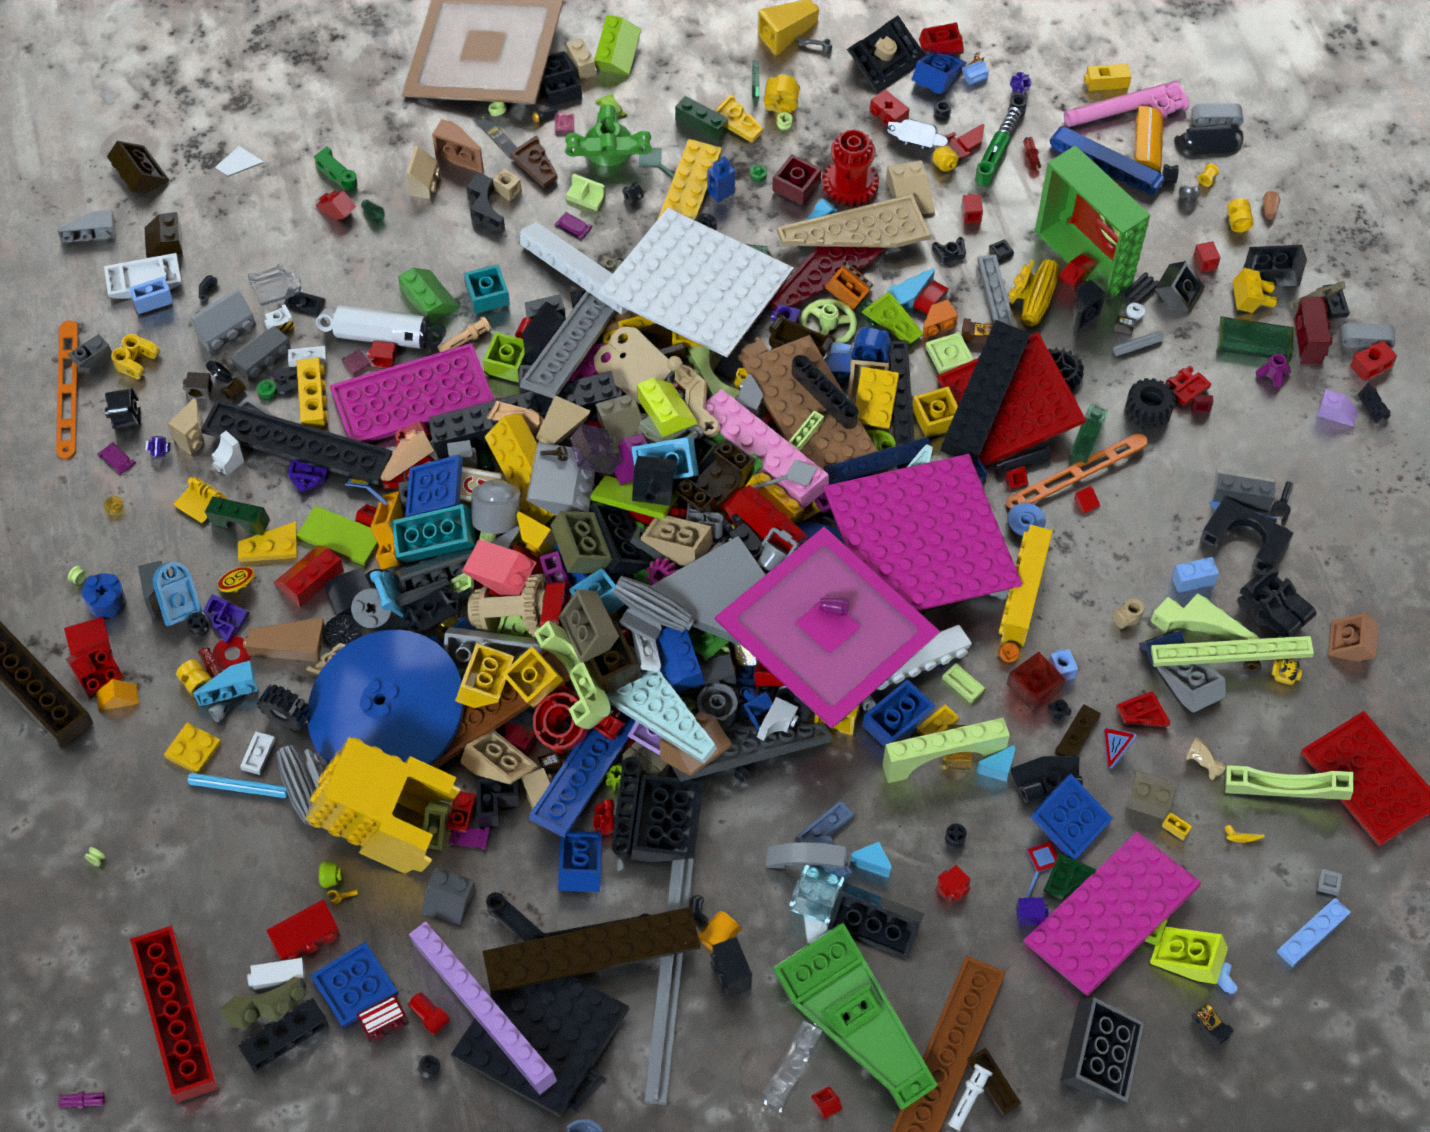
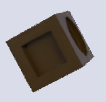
M187 372V377L183 380V390L186 391L187 397L210 399L213 386L210 373Z

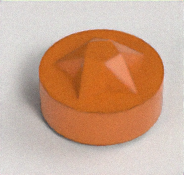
M1014 643L1002 644L998 651L1000 659L1004 662L1016 661L1019 657L1017 645Z

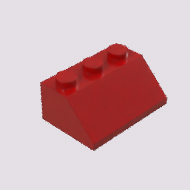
M316 546L275 580L274 584L301 607L324 588L325 582L337 577L344 571L341 558L328 547Z
M324 899L266 930L280 961L297 959L305 954H312L317 951L318 947L330 944L340 936L339 929Z

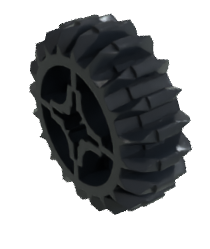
M1056 347L1053 351L1049 348L1048 350L1057 367L1060 368V372L1069 389L1075 390L1081 383L1084 375L1082 359H1078L1077 354L1072 355L1071 350L1066 352L1065 348L1058 350Z

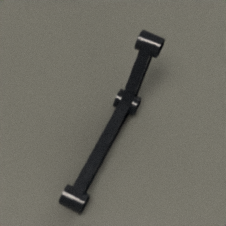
M494 892L486 898L489 915L497 919L522 942L650 915L644 913L638 917L544 933L510 904L502 894ZM496 902L501 904L499 907L496 908L491 906L493 903Z

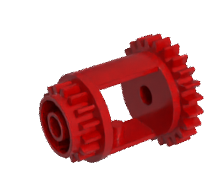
M856 129L847 130L843 133L841 132L840 136L836 137L831 145V158L834 161V165L829 163V167L825 168V172L822 174L823 192H826V197L831 196V201L837 200V204L844 202V206H846L847 203H850L851 207H853L854 203L860 206L861 201L866 204L867 199L872 200L873 195L876 196V191L879 187L878 172H874L875 167H870V164L874 161L876 149L868 134L866 135L863 131Z

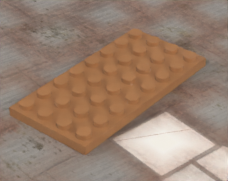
M810 335L743 360L742 365L747 374L753 376L763 393V402L786 441L789 442L813 411L824 416L823 424L800 451L822 470H824V466L877 451L859 418L855 428H844L793 377L791 373L792 360L797 355H804L843 393Z

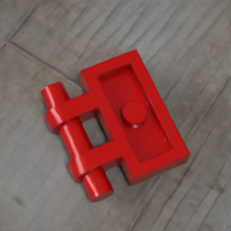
M1191 366L1182 368L1176 376L1168 378L1166 383H1164V385L1168 384L1171 389H1174L1173 396L1183 407L1193 401L1194 396H1200L1207 391L1212 384L1200 372L1192 375L1191 373L1194 369Z

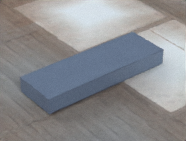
M840 800L795 836V840L797 843H816L827 835L832 836L854 818L855 814Z

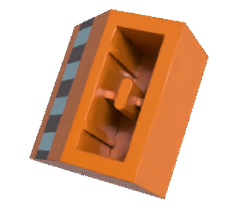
M845 262L825 288L853 310L874 284L848 262Z

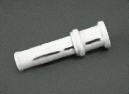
M975 1064V1071L970 1080L966 1081L967 1089L951 1120L948 1122V1125L959 1131L978 1094L984 1092L983 1087L988 1077L993 1074L978 1064Z

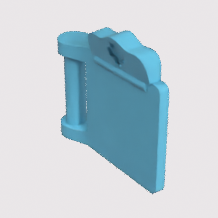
M372 572L370 579L375 583L381 599L380 605L382 609L391 610L403 618V609L407 604L398 606L395 601L396 596L402 594L398 579L391 572Z

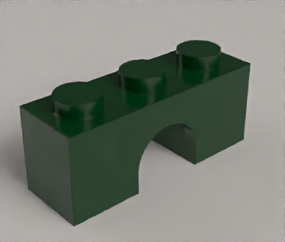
M212 496L205 510V514L212 525L229 528L230 524L235 522L241 525L245 532L263 536L270 522L264 507Z

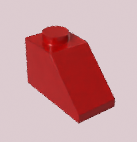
M1083 253L1071 260L1060 273L1061 283L1076 292L1078 286L1085 281L1097 265V262Z

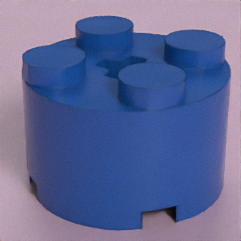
M862 327L855 337L851 352L852 360L887 363L892 345L889 333L885 330L880 331L878 329Z
M101 573L87 577L82 588V596L90 613L97 618L109 619L115 617L121 609H124L126 595L116 575Z

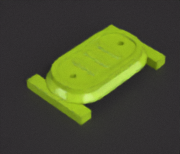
M612 93L595 100L601 106L612 105L617 112L618 119L627 115L626 111L623 112V109Z

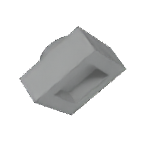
M1321 869L1317 891L1338 896L1342 874Z

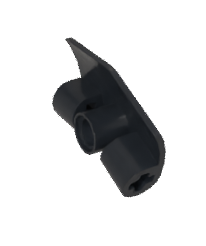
M1043 756L1011 768L1012 777L1025 803L1045 796L1048 797L1069 774H1072L1083 786V778L1079 776V757ZM1047 783H1052L1055 786H1049Z

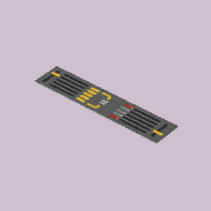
M485 113L474 119L509 157L510 152L518 148Z

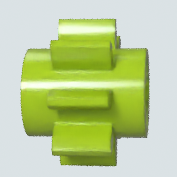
M620 763L618 766H612L605 776L608 778L606 785H612L614 790L619 788L622 770Z

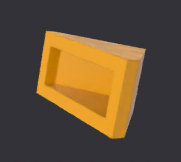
M112 679L96 692L99 711L139 704L137 684Z

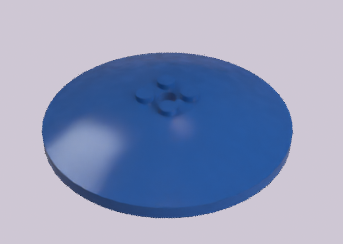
M384 630L359 637L334 654L322 668L314 682L308 701L311 713L307 718L308 729L314 747L329 765L331 759L334 758L348 737H355L361 739L364 744L370 747L375 746L382 749L383 753L400 757L403 762L411 756L431 766L447 751L457 735L462 722L465 705L455 701L462 682L461 674L449 654L436 642L421 634L405 630ZM384 696L385 702L382 705H376L377 699Z

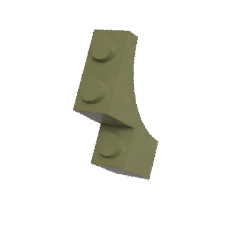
M292 977L278 988L254 996L234 995L220 1009L228 1026L246 1030L259 1017L278 1022L306 996L300 978Z

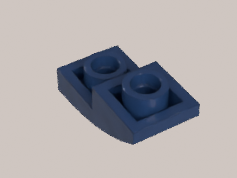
M737 663L735 695L738 703L742 701L748 702L743 696L744 691L747 690L751 694L748 688L755 689L754 672L756 664Z

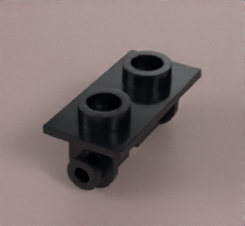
M1367 383L1357 395L1375 423H1378L1381 418H1390L1391 411L1381 402L1382 399L1377 393V389Z

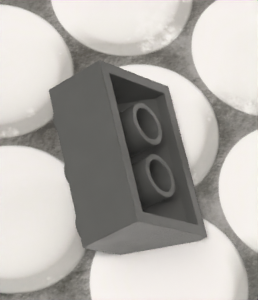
M1216 468L1213 501L1221 503L1224 497H1227L1244 507L1270 511L1275 497L1276 482L1271 477Z

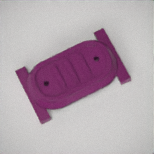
M567 211L555 223L556 227L560 225L570 232L579 235L578 239L580 240L592 228L591 224L587 226L584 221L569 214Z
M114 442L97 454L100 458L103 457L112 467L118 469V475H121L136 463L133 459L130 461V458Z
M485 827V831L469 828L466 833L451 830L449 845L455 843L463 846L481 847V849L486 850L490 828Z

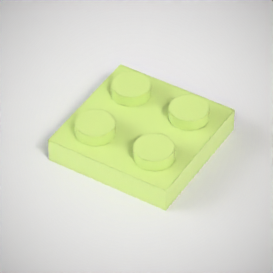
M960 332L926 342L925 347L939 375L974 360Z

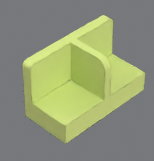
M573 174L572 185L566 193V199L598 211L605 200V186Z

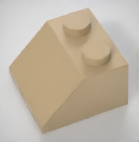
M415 146L406 172L409 195L430 199L432 192L436 191V179L440 178L441 169L438 168V162L435 158L419 146Z
M193 398L168 423L174 444L191 456L200 450L204 444V434L201 431L203 419L197 400Z

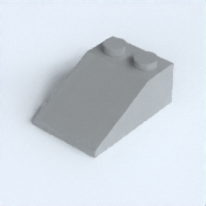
M1208 664L1157 666V669L1179 701L1193 713L1226 698L1225 678Z

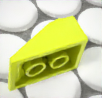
M1165 927L1159 945H1155L1150 963L1195 981L1217 984L1228 946L1222 934Z

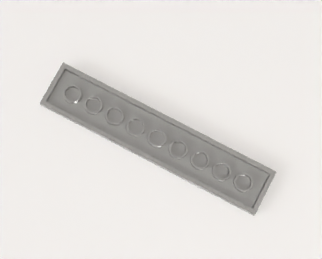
M586 291L520 381V387L554 399L617 311Z

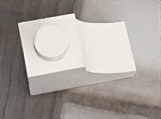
M225 431L220 435V444L212 454L214 461L212 464L218 472L222 471L227 476L242 465L244 459L239 442Z
M776 697L759 729L757 738L764 741L773 732L784 731L787 733L789 727H794L799 716L796 715L798 707Z

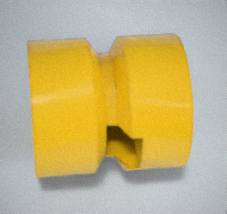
M1244 198L1230 201L1227 205L1231 229L1235 232H1245L1251 229L1254 221L1250 202Z
M196 659L186 661L176 671L177 678L185 685V688L193 697V692L212 679Z

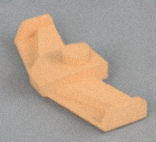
M496 401L487 416V419L499 421L503 416L521 413L532 435L537 437L544 418L532 409Z

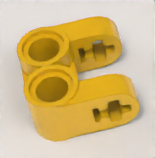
M128 334L123 337L122 346L113 350L111 358L118 372L134 379H140L145 370L140 364L134 362V359H138L142 355L155 359L160 353V348L155 343L136 334Z

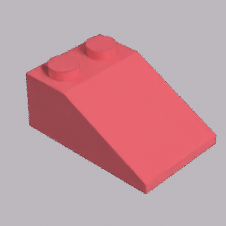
M479 539L461 572L503 597L519 596L537 562L520 552Z

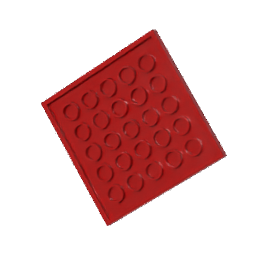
M1039 332L1030 335L1026 347L982 448L979 460L984 467L1086 423L1085 416ZM979 358L937 376L941 388L949 387L957 405L961 401Z

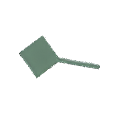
M652 148L649 154H639V166H659L674 178L675 174L661 163L662 148Z

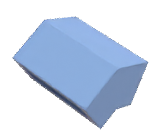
M978 61L962 67L963 76L969 85L988 78L989 70L984 61Z

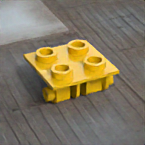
M190 477L187 482L189 487L173 503V506L203 524L208 518L205 510L212 496L226 499L227 496L201 479Z

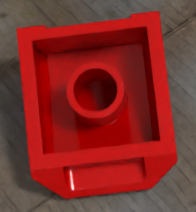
M957 22L924 28L921 31L919 42L922 50L943 55L964 53L963 38L960 35Z

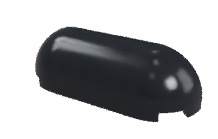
M1221 125L1186 129L1187 132L1180 136L1177 135L1174 142L1176 147L1185 154L1203 155L1237 151L1241 148L1244 137L1242 130L1237 129L1235 125Z

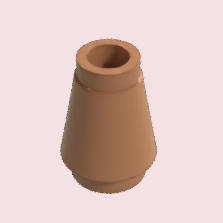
M1269 191L1262 198L1265 218L1274 219L1281 198L1277 192Z

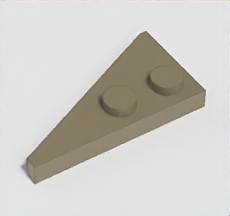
M1340 281L1328 287H1319L1316 291L1304 297H1323L1324 301L1345 289V282ZM1301 298L1289 302L1290 310L1297 309Z

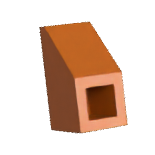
M948 299L931 306L923 326V338L935 336L945 330H951L957 325L958 314Z

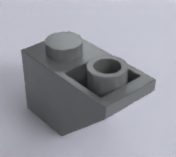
M97 334L70 352L68 356L79 368H99L112 359V351L109 344Z

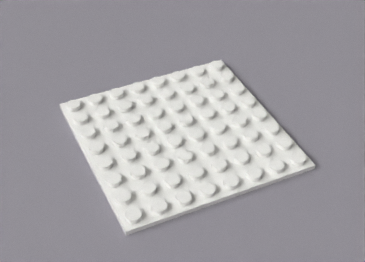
M667 208L602 286L597 295L728 357L792 273L794 267Z

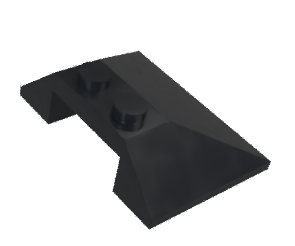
M899 15L847 49L875 92L914 67L917 61L926 56ZM886 36L897 45L895 55L890 61H883L874 54L876 50L875 44L880 38L884 39Z

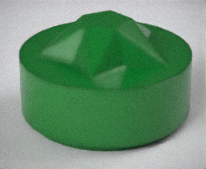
M761 164L753 165L750 168V178L755 182L764 181L767 178L766 167Z
M271 380L261 381L257 385L258 395L263 399L272 398L276 394L275 383Z

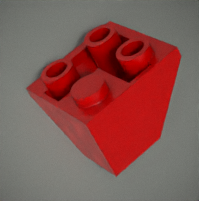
M105 643L82 649L66 658L69 667L88 697L94 695L112 679L121 680L124 678Z

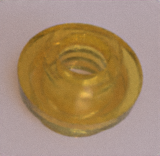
M117 496L109 497L104 502L105 511L112 515L119 514L124 506L122 499Z

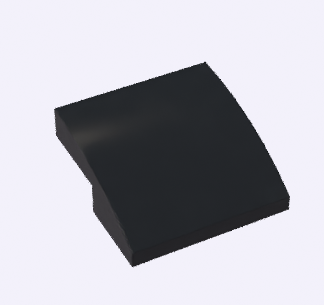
M362 568L341 574L325 582L323 585L336 616L352 613L351 606L354 597L360 591L371 588Z

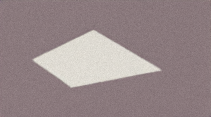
M238 146L215 168L229 176L260 164L263 161Z

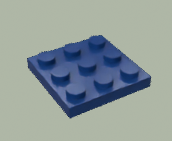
M460 455L410 468L405 517L459 505L463 458Z
M1072 774L1067 775L1029 816L1067 857L1073 860L1078 858L1113 819Z
M366 941L310 975L343 1029L358 1020L356 1014L393 995H399Z

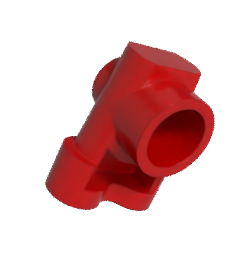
M613 799L603 800L601 804L595 806L596 815L593 818L592 824L593 828L601 831L602 835H610L614 831Z

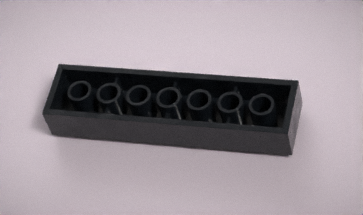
M995 320L945 435L941 452L954 457L969 454L973 464L976 465L1030 336L1029 332Z

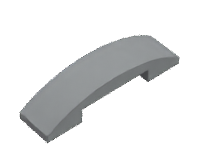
M824 843L778 844L768 847L766 868H786L787 865H823L825 868H845L847 848Z

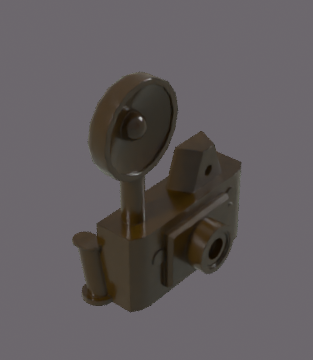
M776 314L775 321L769 327V332L771 333L769 345L772 347L771 350L810 335L824 358L832 342L836 341L834 336L821 334L787 320L782 314Z

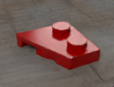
M1153 691L1119 703L1116 706L1126 725L1170 726L1171 722Z

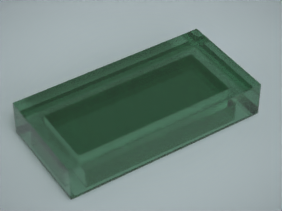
M759 60L752 61L753 98H759Z

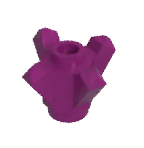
M1274 354L1272 357L1267 358L1268 362L1256 370V377L1263 378L1267 376L1273 380V385L1279 388L1282 386L1283 374L1287 375L1292 372L1290 366L1286 363L1285 356Z

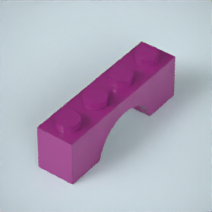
M559 551L540 556L543 572L549 583L568 582L570 588L573 587L570 574L567 572Z

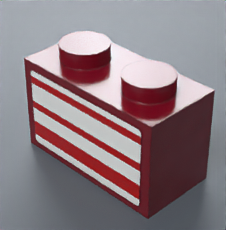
M396 995L356 1014L369 1043L381 1041L386 1037V1034L392 1031H400L408 1024L407 1016Z

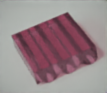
M573 113L555 115V133H574L575 117Z
M360 349L342 358L343 364L353 376L371 366Z

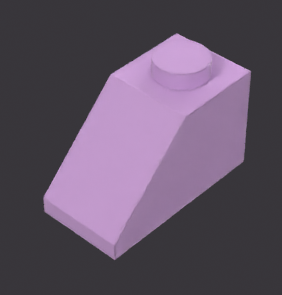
M1326 389L1320 402L1317 416L1354 426L1358 409L1344 394Z

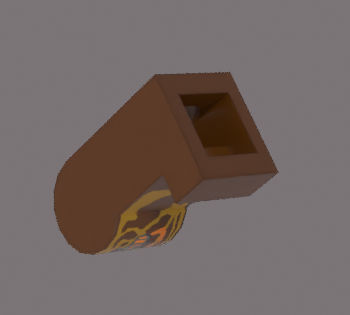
M964 318L961 336L965 343L985 344L993 324L971 322V319Z

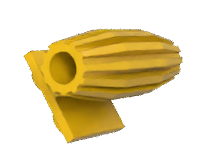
M1031 259L1028 265H1023L1020 274L1017 273L1013 280L1015 286L1011 288L1008 294L1010 298L1009 305L1011 306L1017 298L1024 299L1021 319L1027 326L1038 325L1049 308L1059 273L1058 263L1054 260L1045 259L1042 261L1033 275L1031 270L1035 261Z

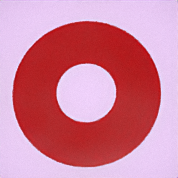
M235 636L229 644L224 642L223 639L220 640L213 649L214 663L219 668L225 670L232 665L250 661L252 656H248L246 648L243 647L244 638ZM232 646L239 648L240 656L237 659H226L224 653L227 648Z

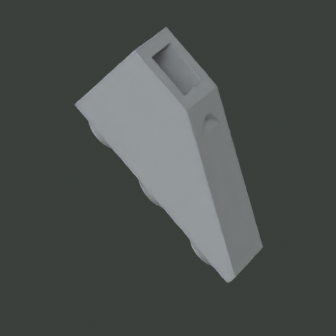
M112 210L93 211L58 228L57 232L61 242L115 238V218Z

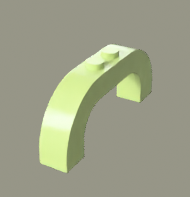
M548 620L534 634L540 647L555 655L565 666L579 695L580 700L569 708L575 725L584 729H592L609 715L610 703L591 661L580 662L566 631Z

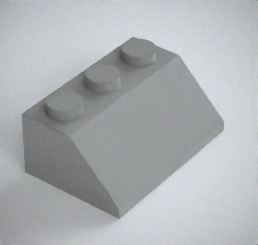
M238 289L191 317L198 340L209 352L220 348L223 344L236 338L237 335L245 330H249L256 324L251 309Z

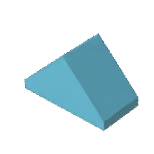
M1012 745L979 761L977 766L978 774L1007 781L1016 749L1015 746Z
M879 841L852 852L850 865L888 878L890 877L892 865Z

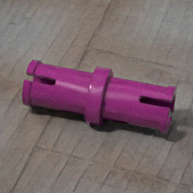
M79 1091L78 1094H59L58 1099H61V1101H58L59 1108L79 1107V1109H85V1106H105V1101H103V1099H106L105 1092L85 1093L84 1091Z

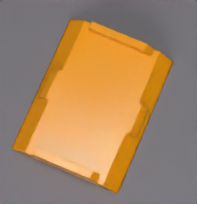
M719 911L698 933V938L701 943L713 951V945L734 938L742 928L728 914Z

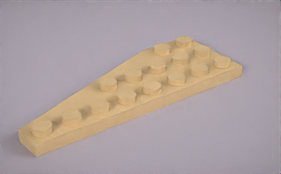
M913 194L777 227L780 241L785 246L897 248L929 240L931 236Z

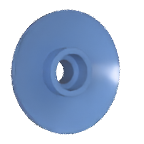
M1020 503L1009 511L1007 522L1014 533L1023 536L1024 531L1028 532L1030 525L1044 528L1046 517L1038 506L1030 503Z

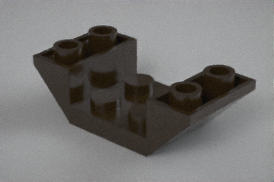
M728 439L713 451L716 460L693 482L686 477L673 490L675 494L701 513L719 510L745 484L755 462L752 456Z

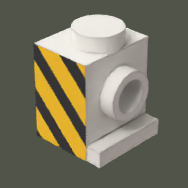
M285 304L282 305V308L265 314L266 320H264V324L267 330L275 326L284 333L295 328L292 316Z

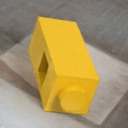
M1128 63L1088 66L1083 80L1084 84H1087L1088 91L1129 88L1131 73Z

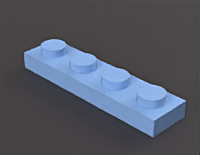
M1334 898L1283 944L1277 953L1293 967L1343 922L1351 912Z

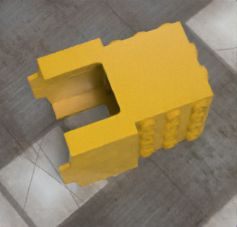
M348 737L334 758L331 759L329 765L326 766L324 772L322 771L317 781L319 784L310 797L309 801L312 804L305 820L313 827L328 830L333 836L346 838L353 845H361L360 854L404 874L411 870L422 872L432 861L425 853L433 834L394 817L392 813L396 803L425 816V808L431 800L438 802L442 800L450 803L459 794L461 789L454 786L456 777L410 756L403 762L400 757L383 753L382 749L378 747H370L359 738Z

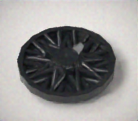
M349 615L332 617L324 627V637L333 647L339 643L347 645L361 635L359 623H357L354 617Z

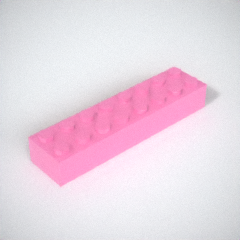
M721 389L706 401L705 410L720 423L719 433L747 454H755L761 460L763 467L756 474L763 472L771 480L786 476L794 460H798L817 467L809 485L806 487L789 480H783L775 484L783 488L785 493L796 500L803 509L824 492L823 487L829 485L828 474L727 392ZM710 424L707 425V428H708V429H711V430H712V429L714 428V427H713L712 425H710Z

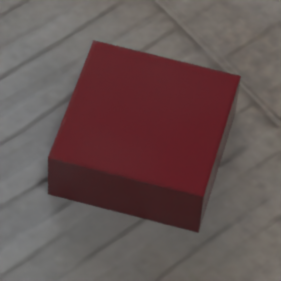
M1213 395L1194 396L1191 411L1210 412L1214 402Z

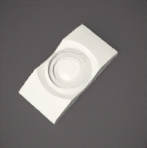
M176 253L104 266L109 298L132 299L129 287L163 276L169 290L182 284Z

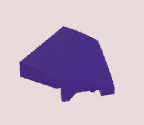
M291 460L287 475L299 492L303 493L325 483L329 470Z

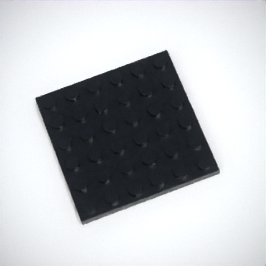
M573 976L490 994V998L552 1069L557 1082L540 1095L476 1018H474L451 1053V1057L561 1118L589 1074L590 1069L594 1066L629 1011V1006Z

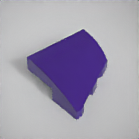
M213 594L203 610L206 617L212 622L213 627L222 636L223 641L228 644L239 632L250 612Z

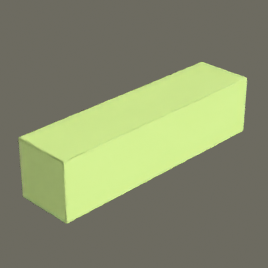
M813 411L789 440V443L801 451L823 424L824 416Z

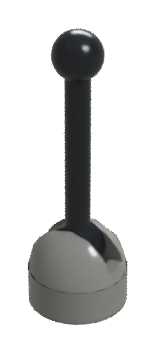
M252 693L239 695L225 706L221 704L214 705L209 709V713L216 722H219L226 716V709Z

